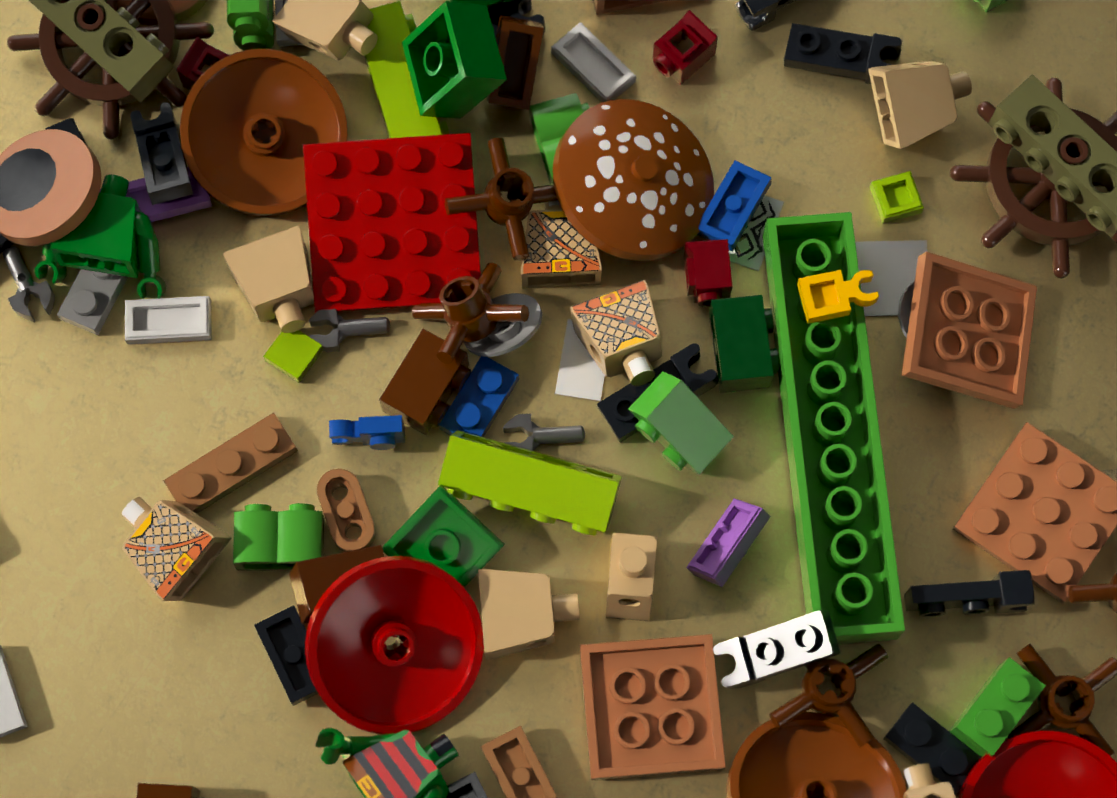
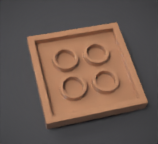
M927 251L919 255L902 376L1014 409L1022 406L1037 286Z
M1026 422L955 524L953 530L1013 571L1030 570L1034 585L1059 602L1064 603L1069 597V586L1078 584L1117 526V482Z
M712 634L580 645L591 780L713 771L726 768Z

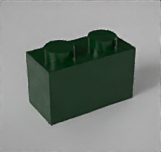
M762 295L711 300L709 319L716 371L719 377V393L770 388L774 374L779 373L778 352L776 348L770 349L768 334L773 333L774 330L771 308L764 309Z

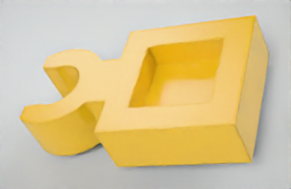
M841 270L799 278L797 286L807 324L849 316L851 312L850 303L852 302L862 307L875 304L879 298L878 292L866 294L859 289L860 284L872 281L873 272L870 270L859 271L848 281H844Z

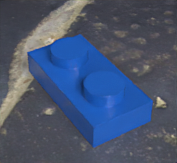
M734 160L701 217L698 227L700 232L697 235L707 240L728 239L729 250L733 252L771 186V177Z
M481 356L440 422V430L449 435L460 430L484 437L517 384L519 374L488 357Z

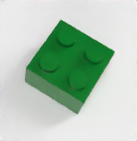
M445 1L402 41L420 116L461 119L507 80L487 5Z

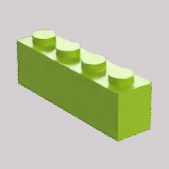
M400 1L369 9L374 16L367 28L377 34L378 40L373 50L364 55L389 138L450 134L446 121L438 122L437 117L420 116L402 46V41L416 29L412 13L405 15Z
M457 430L450 435L438 485L448 488V491L456 498L472 500L473 495L488 499V505L498 510L513 512L514 507L531 511L530 517L535 520L553 524L556 519L573 523L572 529L577 532L597 535V531L606 532L610 524L622 476Z

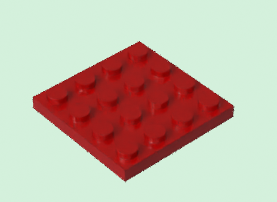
M471 133L303 144L315 313L319 310L327 309L351 311L406 307L422 303H441L439 298L440 292L450 281L463 276L479 279L481 268L477 213L475 211L447 215L445 209V198L475 194Z

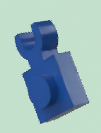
M402 415L359 417V421L331 420L329 421V438L332 439V445L362 442L363 445H370V448L374 450H389L395 448L396 443H405V425Z

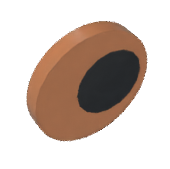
M41 130L18 139L0 154V234L6 239L24 246L48 244L72 232L91 212L101 187V169L95 154L80 138L63 130Z

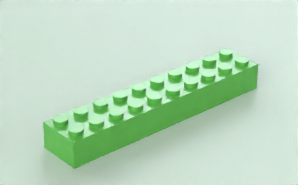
M843 212L767 218L762 238L770 307L773 316L774 342L779 357L778 376L806 615L818 610H829L838 645L897 640L905 631L864 307L852 302L850 303L851 312L849 316L807 324L797 286L798 279L802 277L841 270L844 281H848L859 272L852 213Z

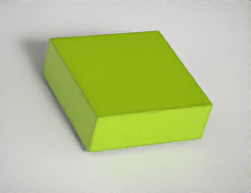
M911 171L875 180L870 184V190L883 224L922 213L924 206Z
M300 330L292 333L281 332L263 357L266 362L300 383L322 353L323 347Z

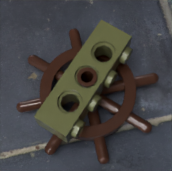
M29 0L43 13L39 33L11 35L7 39V47L12 51L40 50L47 70L56 80V83L36 103L35 111L38 115H49L66 95L70 93L87 103L103 106V134L107 139L113 140L120 133L119 105L129 104L137 100L141 103L156 89L175 107L184 106L187 98L186 94L167 78L170 71L175 67L174 63L178 55L180 40L196 39V37L200 39L210 38L214 33V28L208 22L179 24L175 10L169 0H132L126 8L121 6L119 9L118 0ZM152 5L157 16L158 25L139 26L140 23L137 20ZM80 47L84 53L68 68L63 57L62 48ZM96 63L102 67V84H93L81 80Z
M1033 74L1005 98L997 108L990 102H981L977 107V113L993 128L994 133L998 137L989 154L986 166L955 165L950 170V177L954 181L986 182L989 199L1000 219L982 235L981 244L985 248H993L1013 230L1031 241L1052 246L1053 274L1057 278L1062 279L1070 273L1069 245L1088 241L1103 231L1117 243V137L1115 135L1117 133V111L1102 123L1095 117L1082 111L1071 109L1063 103L1062 82L1058 78H1050L1044 85ZM1044 131L1046 133L1045 135L1038 134V132ZM1012 147L1024 157L1029 167H1007V159ZM1009 183L1035 184V187L1018 201ZM1094 186L1106 187L1108 193L1100 192ZM1045 199L1050 200L1051 221L1032 213ZM1067 201L1073 202L1086 214L1087 218L1068 222Z

